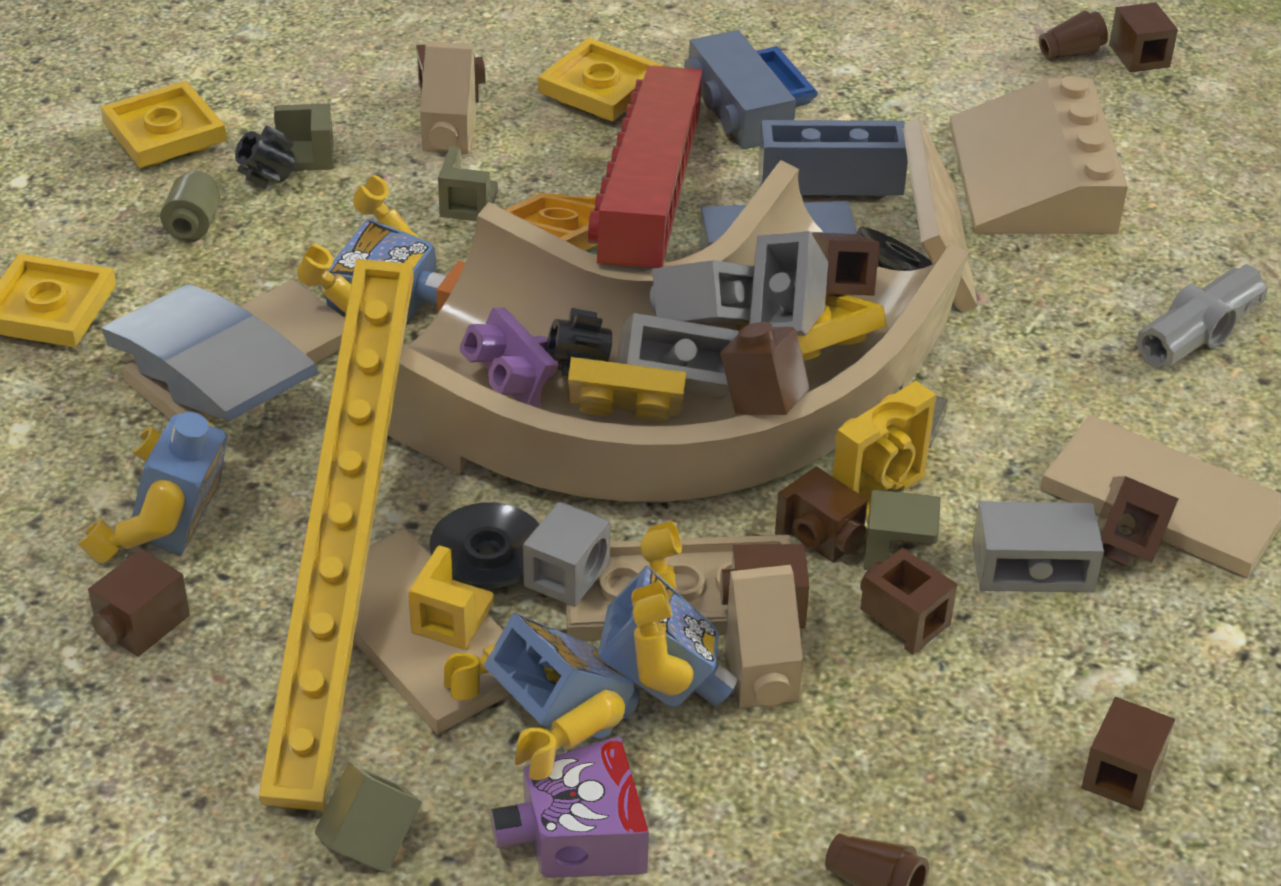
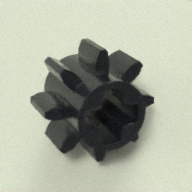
M268 125L264 127L262 134L255 131L247 132L240 139L235 150L236 162L240 164L237 172L245 175L246 181L262 189L266 188L269 180L277 184L285 181L295 165V155L290 150L293 142L285 139V134Z
M571 308L569 320L555 319L548 334L546 352L555 361H558L559 366L557 370H562L561 376H569L571 357L609 361L612 349L611 329L601 327L603 320L602 318H597V312Z

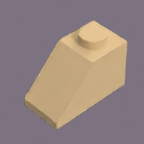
M427 41L420 107L422 151L448 153L450 146L460 147L461 154L469 153L476 126L474 44Z
M791 565L730 571L725 658L729 672L737 677L734 691L739 709L799 702L803 656L794 574Z

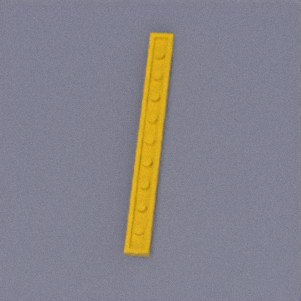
M356 259L258 795L261 805L325 811L414 279L413 264Z

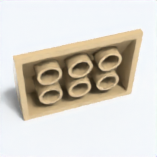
M1075 75L1064 78H1046L950 116L949 126L975 234H1118L1128 186L1093 78H1083Z

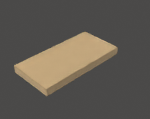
M920 118L904 124L903 133L920 239L933 264L939 260L949 243L968 251L956 187ZM969 255L953 301L957 310H960L961 313L978 307Z
M294 279L240 306L282 334L315 363L340 350L345 318ZM135 360L122 366L124 381L169 420L173 415L184 412L198 413L204 416L207 421L215 418V416L173 402L167 383L140 374Z
M1092 415L1086 418L1045 471L1040 487L1041 490L1071 503H1093L1095 513L1099 515L1111 489L1109 485L1112 478L1117 476H1127L1179 498L1161 541L1246 578L1249 577L1281 527V493ZM1123 514L1119 523L1134 529V518L1130 514Z
M404 528L369 545L353 642L429 727L439 735L511 695L490 672L480 675V692L478 696L472 699L455 700L451 697V688L444 687V664L450 655L469 653L480 657L483 655V648L497 643L503 629L487 615L466 650L411 633L408 590L431 555Z
M790 535L681 539V553L666 557L665 560L667 565L674 567L676 592L712 623L719 632V635H726L728 605H721L720 573L721 569H731L733 545L791 544ZM641 540L610 541V563L576 607L565 603L567 635L582 641L601 640L608 605L646 565L650 567V562L645 560L641 552Z

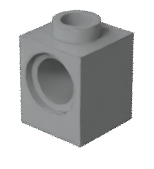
M559 501L523 544L524 586L576 607L610 563V521Z

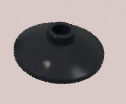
M859 227L857 231L859 235L880 242L878 256L880 263L878 267L897 271H911L932 265L930 259L886 234L868 227Z
M502 503L467 505L452 511L437 523L430 537V555L432 556L439 545L451 549L452 580L481 589L510 586L524 580L523 544L540 524L527 512L511 505Z

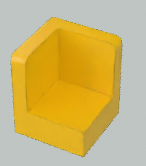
M439 545L408 590L411 633L466 650L494 605V595L492 592L452 580L450 548Z

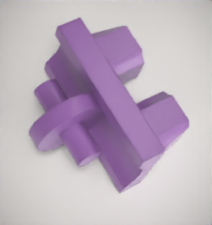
M492 308L486 324L469 325L460 345V352L470 363L482 362L489 370V385L497 393L512 395L516 401L540 408L542 404L541 393L544 385L555 376L559 366L546 352L548 338L541 335L532 337L506 308Z

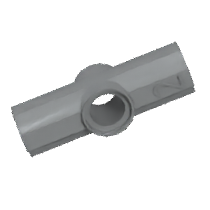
M1245 264L1240 268L1230 269L1202 289L1194 284L1184 287L1173 300L1168 312L1138 331L1136 346L1140 349L1144 362L1158 370L1165 365L1172 366L1202 344L1210 348H1216L1221 345L1230 335L1236 321L1265 301L1268 287L1263 283L1260 271Z

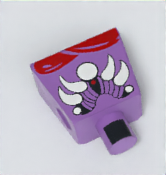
M621 737L611 738L556 755L553 772L546 779L532 780L529 777V764L523 770L524 803L490 809L492 833L496 848L533 842L540 873L548 878L648 873L649 830Z

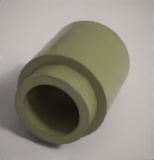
M189 171L174 181L160 213L161 223L167 232L176 238L188 241L200 239L207 233L220 202V193L216 181L209 174L202 171Z

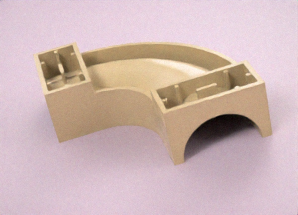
M780 160L732 225L718 240L693 255L664 262L663 267L709 260L755 266L757 236L805 231L823 232L810 216L802 200L798 183L799 169ZM488 202L477 215L476 229L470 252L447 301L434 320L417 339L408 346L402 345L388 435L458 474L472 461L500 475L539 488L586 498L624 502H670L713 497L755 487L790 474L827 455L836 448L835 437L837 430L847 420L857 418L879 404L887 395L895 394L909 385L945 329L969 252L949 243L938 261L922 269L897 271L877 266L875 296H850L883 305L887 327L866 333L867 338L860 343L852 345L833 344L820 349L821 354L819 356L803 360L810 388L787 415L735 414L730 393L723 399L684 393L680 417L669 416L666 423H652L636 419L635 411L613 409V414L610 416H598L581 412L579 410L580 404L570 403L568 377L561 376L562 370H556L555 376L544 385L541 393L542 404L540 408L516 401L512 395L497 393L489 385V370L482 362L470 363L462 355L460 345L468 326L471 324H486L492 308H506L532 337L541 335L547 338L553 321L555 319L569 320L571 308L597 312V318H602L603 320L601 327L611 329L612 349L608 362L613 363L617 362L621 327L633 313L656 317L650 303L653 267L597 263L596 255L582 250ZM736 324L711 325L714 327L737 330Z

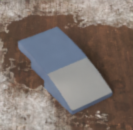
M187 284L101 327L109 347L133 354L140 374L167 383L173 402L226 421L235 419L319 373L314 361L282 334L252 313L218 294L191 284Z

